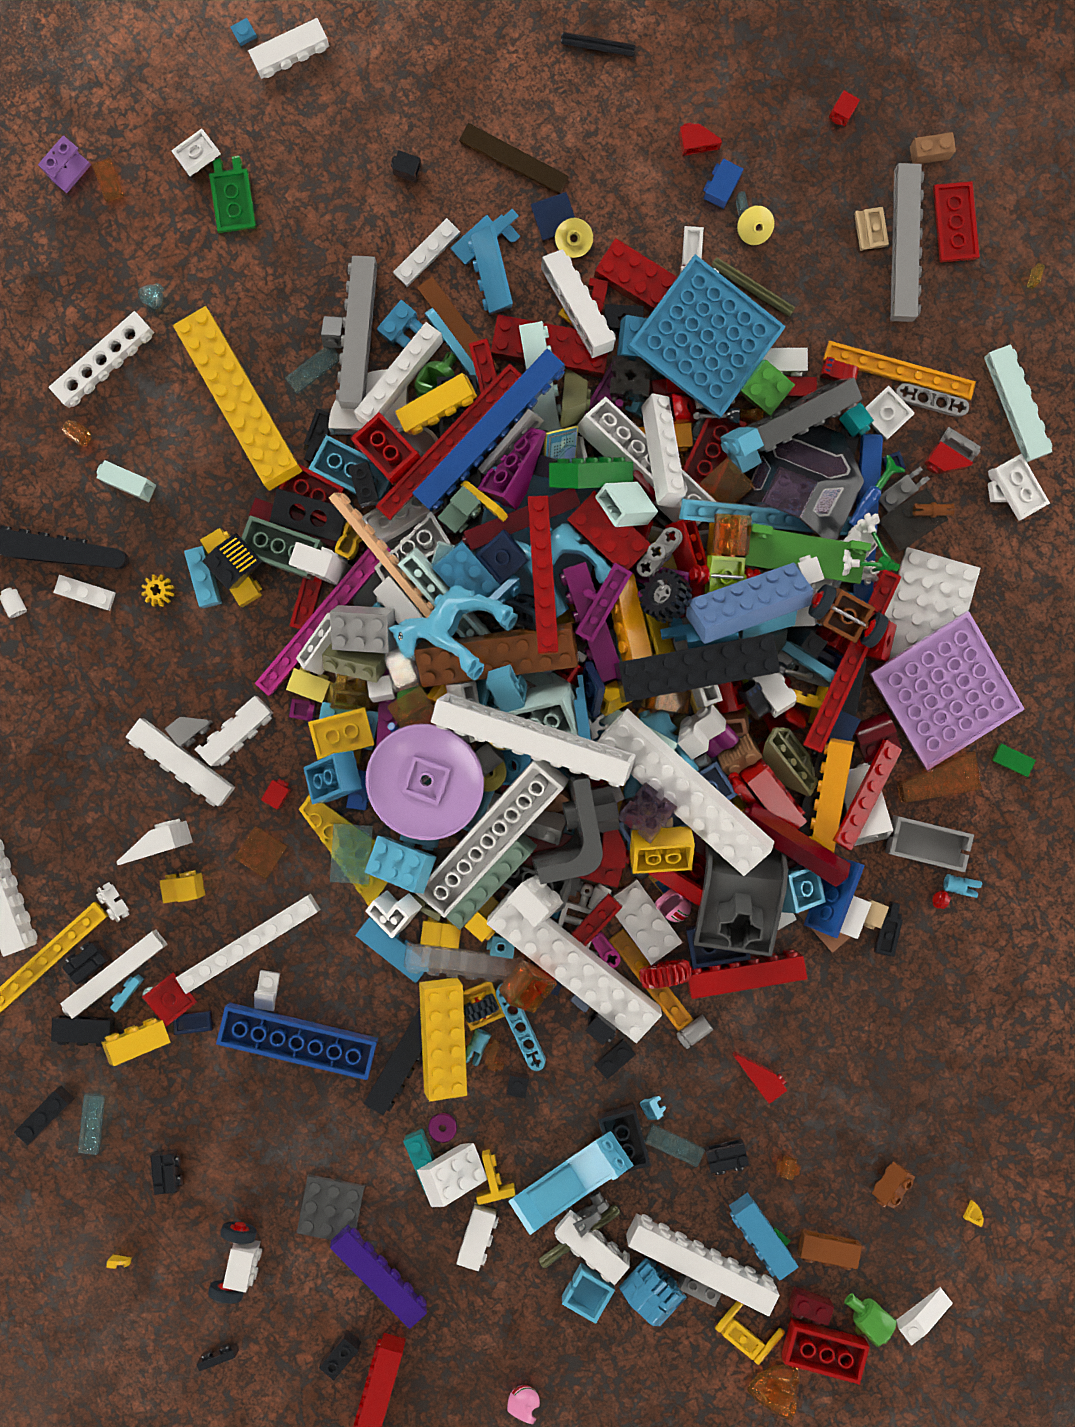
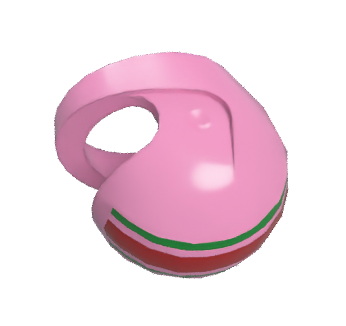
M672 889L664 893L655 902L657 910L659 909L664 917L672 922H681L691 913V901Z
M517 1386L510 1392L507 1411L526 1423L534 1424L537 1419L532 1415V1411L540 1406L538 1393L531 1386Z

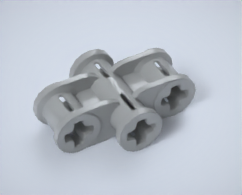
M673 527L666 528L656 542L649 546L647 553L637 564L638 573L644 577L654 576L655 572L659 571L664 562L671 558L672 553L682 542V532ZM670 533H675V541L670 540ZM645 564L650 565V566H649V568L651 569L650 572L645 571V570H646V568L644 567Z

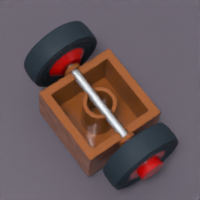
M824 584L813 596L808 610L809 615L817 619L816 622L855 643L860 637V642L869 648L874 647L881 640L889 622L888 617L881 613H875L871 617L875 607L842 589L834 588L828 584Z

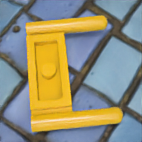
M736 1301L715 1326V1329L751 1360L760 1365L783 1337L785 1331L779 1328L770 1340L764 1344L763 1341L733 1318L744 1305Z

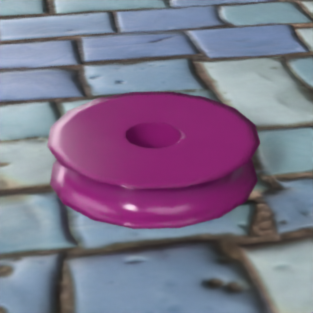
M439 1113L433 1116L428 1126L429 1135L433 1140L440 1143L449 1142L453 1139L457 1131V1124L453 1116L447 1113ZM440 1125H445V1126H446V1130H445V1131H441V1130L439 1129V1126H440Z

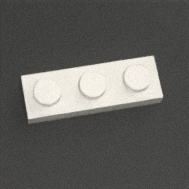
M59 575L53 592L109 611L116 594L115 592Z

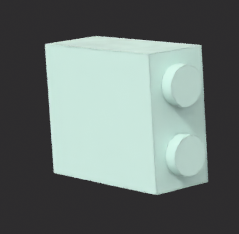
M105 460L97 469V479L142 500L150 501L156 484L147 478Z
M638 482L605 483L595 496L615 527L647 525L658 512Z

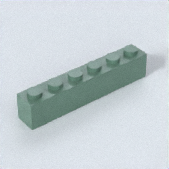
M522 833L448 913L446 918L460 930L531 855L537 845Z

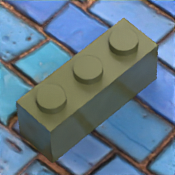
M331 642L322 654L323 670L377 683L387 670L386 654L332 650Z

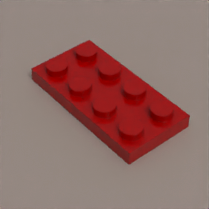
M973 181L934 185L933 197L940 263L978 259L980 255Z

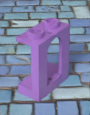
M62 136L38 166L53 183L67 194L91 164L78 153V147L65 136Z

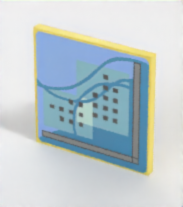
M578 426L546 433L544 456L556 459L568 458L572 462V458H576Z

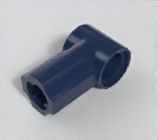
M825 646L816 660L836 671L843 656Z

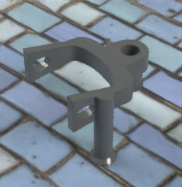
M596 1191L589 1196L593 1203L591 1206L582 1207L577 1212L573 1210L572 1206L565 1210L566 1213L571 1210L579 1217L584 1218L573 1223L581 1238L602 1218L601 1214L610 1206L606 1198L602 1197L600 1191ZM584 1224V1229L580 1231L579 1227Z

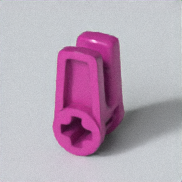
M599 932L591 941L601 959L612 968H615L620 963V955L603 932ZM609 954L611 956L616 955L615 962L607 961Z

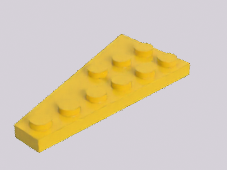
M309 794L299 808V811L315 830L322 843L328 848L330 854L351 880L359 894L364 898L366 904L370 906L388 884L387 881L365 873L376 840L325 803L312 805Z

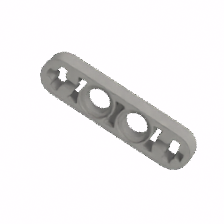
M903 383L895 391L907 404L953 417H962L969 411V403L965 399L912 384ZM905 388L906 392L909 394L914 393V391H916V393L914 394V396L906 395L905 397H903V393H901L900 391H902ZM919 393L927 395V402L922 403L918 400ZM938 398H943L946 401L944 408L937 406L936 401ZM959 404H962L961 408H964V410H962L960 413L958 412V408L951 407L950 410H948L950 405L957 406Z

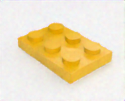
M366 707L308 722L318 760L333 753L354 751L375 745Z

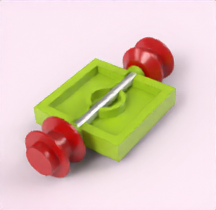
M708 555L707 566L702 565L700 567L697 564L694 565L689 572V578L695 585L698 583L705 585L706 594L760 575L761 572L759 569L752 570L747 568L745 570L746 558Z

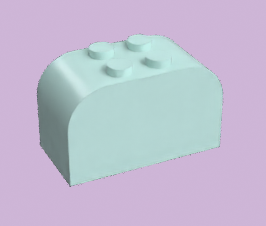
M558 681L527 689L525 706L507 712L574 735L578 733L574 700L577 699L568 681Z

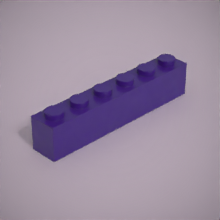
M347 1225L331 1240L330 1249L409 1329L427 1314L426 1300L414 1292L409 1282H404L401 1279L399 1272L395 1268L391 1269L387 1265V1260L374 1251V1247L370 1242H365L361 1238V1234L356 1228L352 1229Z

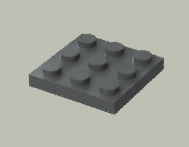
M308 1174L297 1233L332 1240L347 1225L352 1229H357L365 1185Z

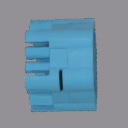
M645 1258L623 1281L619 1289L630 1306L649 1324L661 1326L687 1297L685 1294L682 1295L683 1291L680 1290L676 1280L669 1273L664 1272L660 1265L656 1267L657 1262L655 1260Z

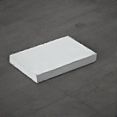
M1022 454L991 470L1018 521L1050 504Z

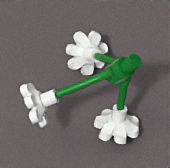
M867 513L864 515L865 520L860 519L855 528L862 533L868 531L873 536L883 556L880 557L878 562L873 560L860 562L859 559H852L849 550H844L843 562L845 563L842 573L843 576H846L852 567L859 568L864 566L862 580L864 579L865 585H869L871 581L876 582L878 580L876 574L881 570L898 571L900 568V564L895 563L891 559L876 534L875 524L880 522L878 514H874L871 517V514Z

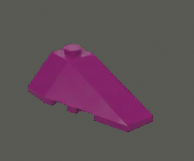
M530 427L514 444V449L508 456L503 455L501 458L502 462L495 470L491 468L487 472L477 489L501 505L517 510L527 494L546 432Z

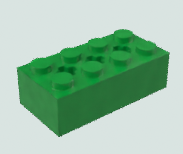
M586 457L585 461L584 458H572V462L568 458L557 459V463H549V487L596 488L603 487L605 483L633 482V461H625V457H613V461L611 457H599V461L597 457Z

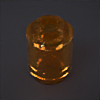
M68 420L62 427L64 436L79 447L88 445L92 439L91 431L77 421Z

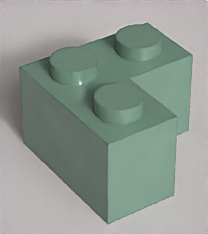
M464 486L450 499L451 503L438 516V520L455 535L458 532L462 534L469 526L467 522L471 518L475 519L482 511L481 501Z

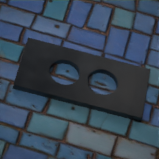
M277 488L269 522L337 542L342 535L345 518L334 504ZM301 504L305 508L306 515L304 519L298 521L291 517L290 508L292 505ZM315 510H321L327 516L326 524L322 527L315 526L311 521V515Z

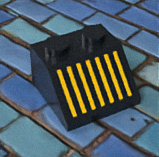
M237 533L216 546L202 560L228 590L238 588L263 562Z

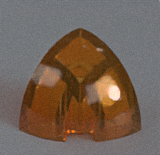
M785 1364L767 1368L752 1380L747 1391L768 1410L787 1420L793 1421L799 1397L796 1396V1389L800 1384L798 1369Z

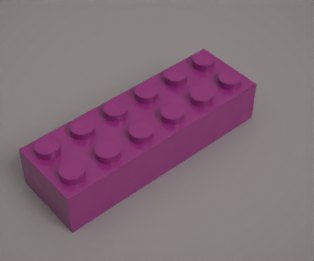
M584 561L562 568V573L559 574L562 585H566L568 590L565 593L567 601L570 605L573 604L574 611L571 612L576 624H580L592 603L590 599L582 595V591L589 589L596 594L587 564ZM605 620L593 643L580 636L581 641L586 642L587 648H584L587 659L589 661L592 660L602 682L617 678L614 663L619 662Z

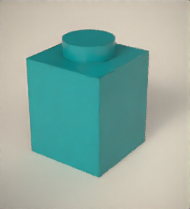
M860 402L857 406L847 410L840 418V421L851 436L854 437L857 434L862 436L871 429L869 426L874 419Z

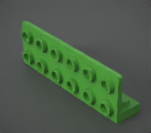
M753 523L749 531L745 565L774 570L793 562L797 564L800 562L799 558L811 555V558H818L824 579L860 584L864 566L859 568L852 567L849 574L846 576L842 575L845 563L843 562L844 550L851 552L852 559H859L860 562H865V556L871 549V543L855 540L844 542L773 530L772 526Z

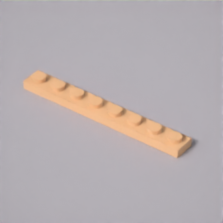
M333 493L329 497L331 502L427 618L435 607L397 565L400 562L399 559L388 552L386 543L375 536L373 527L366 524L362 520V514L357 509H353L349 504L351 502L344 493Z

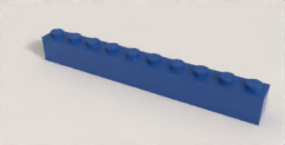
M547 348L412 494L431 512L434 509L438 510L444 503L442 500L447 495L451 496L457 489L456 485L470 476L471 473L469 471L474 466L478 467L483 462V456L487 452L491 453L498 445L496 442L501 437L505 438L511 430L510 427L514 423L517 424L524 415L523 413L528 408L531 410L537 404V398L541 394L545 395L552 386L550 384L555 379L558 381L564 375L565 364Z

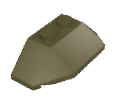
M566 368L560 427L564 429L577 426L583 419L585 411H589L591 389H587L588 381Z
M773 728L765 742L762 759L784 786L806 796H811L818 784V779L815 777L810 755L789 728Z

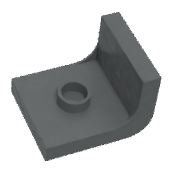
M565 769V775L569 779L567 786L570 801L562 802L567 829L575 830L572 838L565 845L531 853L533 867L540 885L585 876L598 868L603 856L599 833L620 829L618 807L612 785L606 784L591 787L589 777L585 773L576 774L569 771V769Z
M706 842L705 878L694 932V945L772 956L787 888L788 866L786 855L773 847L770 854L743 876Z

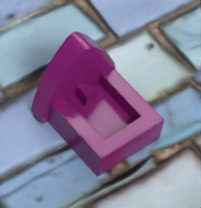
M292 698L289 717L308 720V722L314 721L317 701L312 700L310 702Z

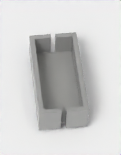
M893 815L891 823L893 836L888 837L885 853L966 872L969 855L960 852L961 849L971 850L974 834Z

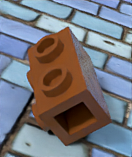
M893 1161L886 1168L882 1179L875 1184L872 1194L877 1197L876 1202L884 1208L889 1206L894 1209L901 1203L903 1195L912 1187L913 1180L916 1177L902 1165Z

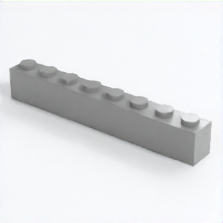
M898 163L894 170L890 321L913 322L921 312L918 297L921 295L919 278L922 274V267L919 266V259L922 257V247L919 246L923 235V229L920 228V221L923 219V209H920L924 197V191L921 190V183L924 180V171H921L922 164Z
M352 256V262L348 264L350 281L346 283V291L349 293L348 299H345L347 315L343 317L345 335L341 336L343 353H340L339 363L342 365L341 371H338L340 389L336 390V401L339 402L343 409H356L366 397L378 267L376 258L372 256Z

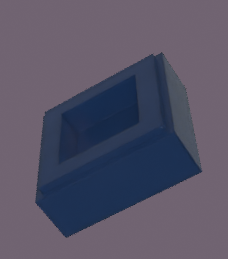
M900 451L889 455L896 466L906 469ZM884 456L881 462L886 470L887 461L886 456Z

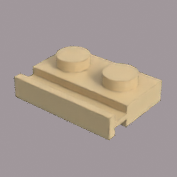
M883 207L855 211L854 217L860 251L887 247L889 241Z

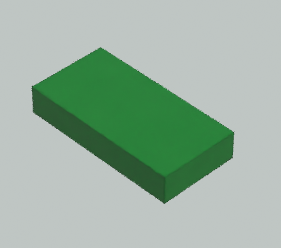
M1001 743L992 758L993 762L1025 777L1029 776L1036 762L1035 759Z

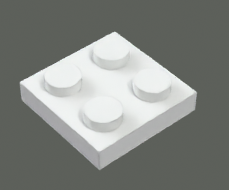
M200 129L171 150L189 176L198 172L221 154L203 129Z
M890 386L865 407L874 419L871 426L879 435L883 436L885 441L915 414Z

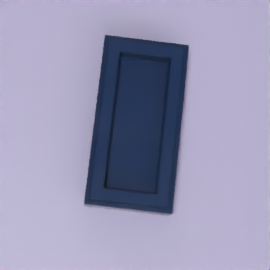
M211 1010L185 1013L172 1022L174 1035L213 1030Z

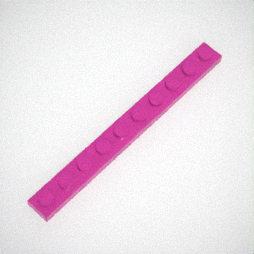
M370 548L364 552L255 682L265 694L271 696L298 665L299 662L296 657L326 614L330 613L337 605L347 606L376 572L374 567L380 561Z

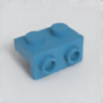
M513 574L489 599L498 600L505 605L506 600L521 592L520 579Z

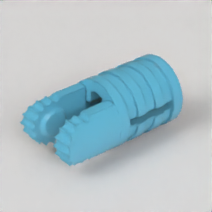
M947 874L944 879L943 890L977 898L978 892L967 887L980 888L982 882Z
M475 1029L465 1051L466 1063L469 1062L475 1051L472 1064L474 1066L479 1065L491 1034L482 1029Z

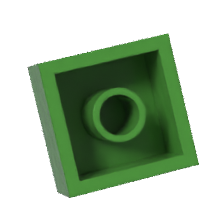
M762 360L739 394L764 415L771 416L795 384L769 361Z

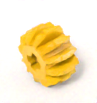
M160 574L159 577L152 575V581L148 578L145 579L148 584L147 586H141L143 589H146L141 595L147 596L145 599L146 603L151 602V605L154 607L157 604L163 607L164 601L167 603L171 602L168 596H174V593L170 592V590L174 589V586L169 585L171 582L169 578L165 579L164 575ZM155 588L161 589V592L156 593Z

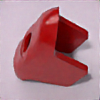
M668 395L670 405H673L675 418H673V423L694 424L697 420L693 418V414L695 412L700 413V409H696L695 400L686 395ZM687 403H689L690 405V412L688 410Z
M795 705L783 712L784 714H780L775 718L771 712L764 716L770 733L776 727L789 728L791 731L798 728L804 729L809 719V715Z

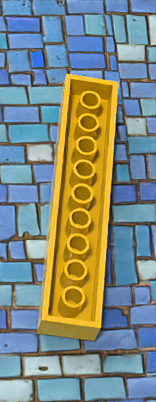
M204 306L173 325L174 329L264 486L270 491L303 472L208 308Z

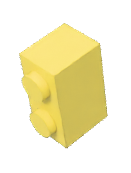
M300 666L299 669H293L286 690L322 703L326 702L333 682L328 680L329 676L323 674L312 675L310 671Z

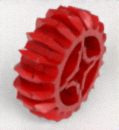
M684 959L654 963L644 966L639 971L642 987L646 989L671 987L683 984L692 978L689 961Z

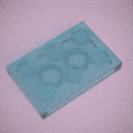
M334 823L330 882L369 884L370 874L365 873V869L372 850L373 826Z

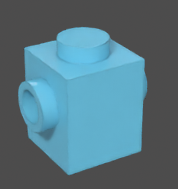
M494 934L492 939L488 940L486 950H490V956L513 959L515 946L500 934Z

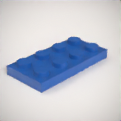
M844 857L841 858L850 863L848 878L837 887L821 878L826 902L810 908L804 922L805 926L837 939L865 866Z

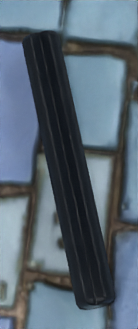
M562 32L561 44L626 56H634L636 47L634 44Z

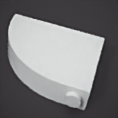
M387 369L368 373L366 395ZM409 385L384 415L386 420L396 430L401 428L402 425L395 411L409 403ZM335 400L329 417L328 428L331 435H353L364 426L363 423L357 420L354 413L355 409H343L339 402Z

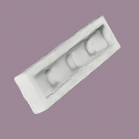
M446 218L393 271V274L408 287L460 235V231Z

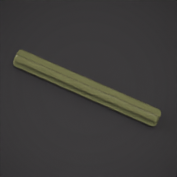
M717 257L712 262V268H716V270H719V273L783 314L790 316L795 309L793 305Z
M612 1205L601 1214L602 1218L590 1230H599L620 1215L619 1208L616 1205ZM566 1243L558 1244L539 1258L540 1265L543 1268L548 1267L569 1252L571 1247Z

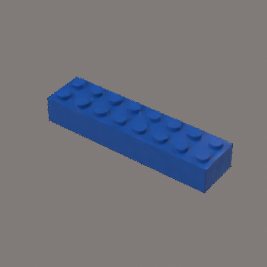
M228 1003L224 1009L216 1045L368 1080L379 1038Z

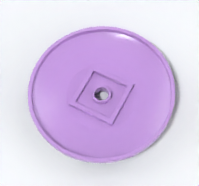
M413 724L392 732L376 747L367 766L366 789L374 811L391 829L413 839L437 840L460 831L474 817L483 798L484 775L476 753L458 734L449 729L437 728L436 725ZM422 776H429L432 783L429 785L424 784L421 780Z

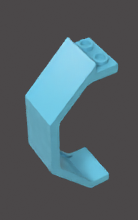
M610 1131L509 1200V1203L529 1235H531L578 1200L611 1178L615 1180L634 1165Z

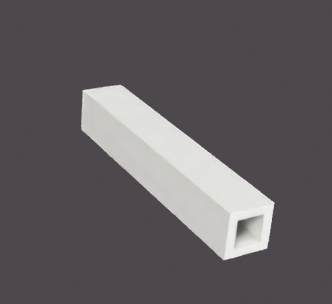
M157 930L149 933L60 1003L65 1015L72 1019L78 1016L167 946V942Z

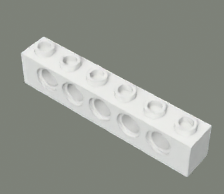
M135 311L132 312L51 384L49 389L68 408L76 406L85 394H89L95 389L97 383L106 380L114 368H119L123 364L124 359L134 355L142 343H147L152 338L154 331ZM135 332V337L129 340L128 335ZM121 345L120 351L114 352L115 346ZM106 357V363L104 365H100V360ZM92 370V375L86 378V372ZM74 383H78L77 389L71 391V386Z

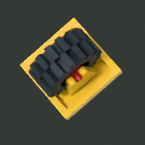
M491 979L463 991L464 1017L470 1031L505 1017L496 997V990Z

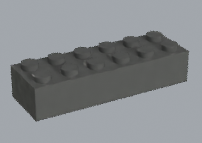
M854 377L838 379L773 412L771 416L767 415L746 427L758 429L764 446L757 449V451L762 452L765 450L769 452L777 448L776 444L791 441L793 435L797 433L801 435L808 432L809 427L812 425L819 426L825 423L824 419L829 416L830 418L836 417L841 414V410L845 408L848 410L857 406L856 402L863 398Z

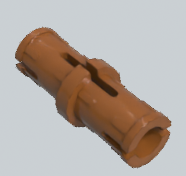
M931 502V504H914L913 509H921V511H913V516H931V518L936 516H954L955 510L946 509H954L955 506L953 503L937 504L936 502Z

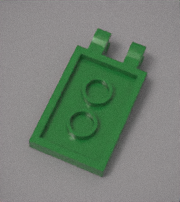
M232 156L233 169L224 170L223 162L220 158L213 160L215 173H210L209 177L218 233L256 228L249 172L247 168L242 169L240 156Z

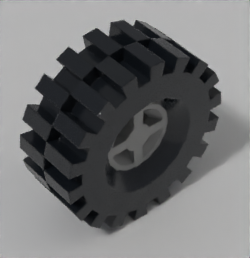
M662 569V572H655V576L651 575L648 578L650 581L643 584L645 589L640 591L643 595L639 597V601L642 602L640 606L644 609L645 613L662 623H666V621L670 623L673 622V618H680V613L684 614L686 612L684 608L690 605L688 599H692V594L689 593L692 591V588L685 578L671 569Z

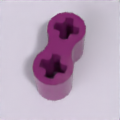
M726 723L725 731L709 740L708 751L705 753L710 758L716 757L723 750L732 748L738 742L739 737Z

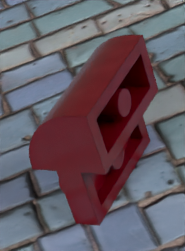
M881 712L860 721L853 735L865 763L874 759L883 740H888L900 749L902 748L896 735L895 725L886 712Z

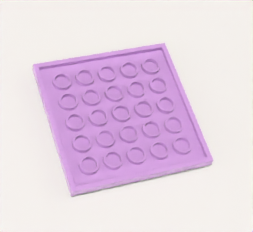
M968 611L869 672L883 699L927 771L1024 710L1022 703Z

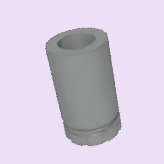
M700 1015L681 1029V1032H677L676 1035L682 1045L689 1049L690 1045L696 1044L712 1032L713 1028L706 1018Z

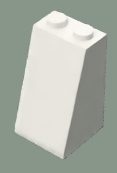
M868 763L858 765L857 768L849 769L842 808L843 818L870 767ZM882 791L854 846L888 839L893 832Z

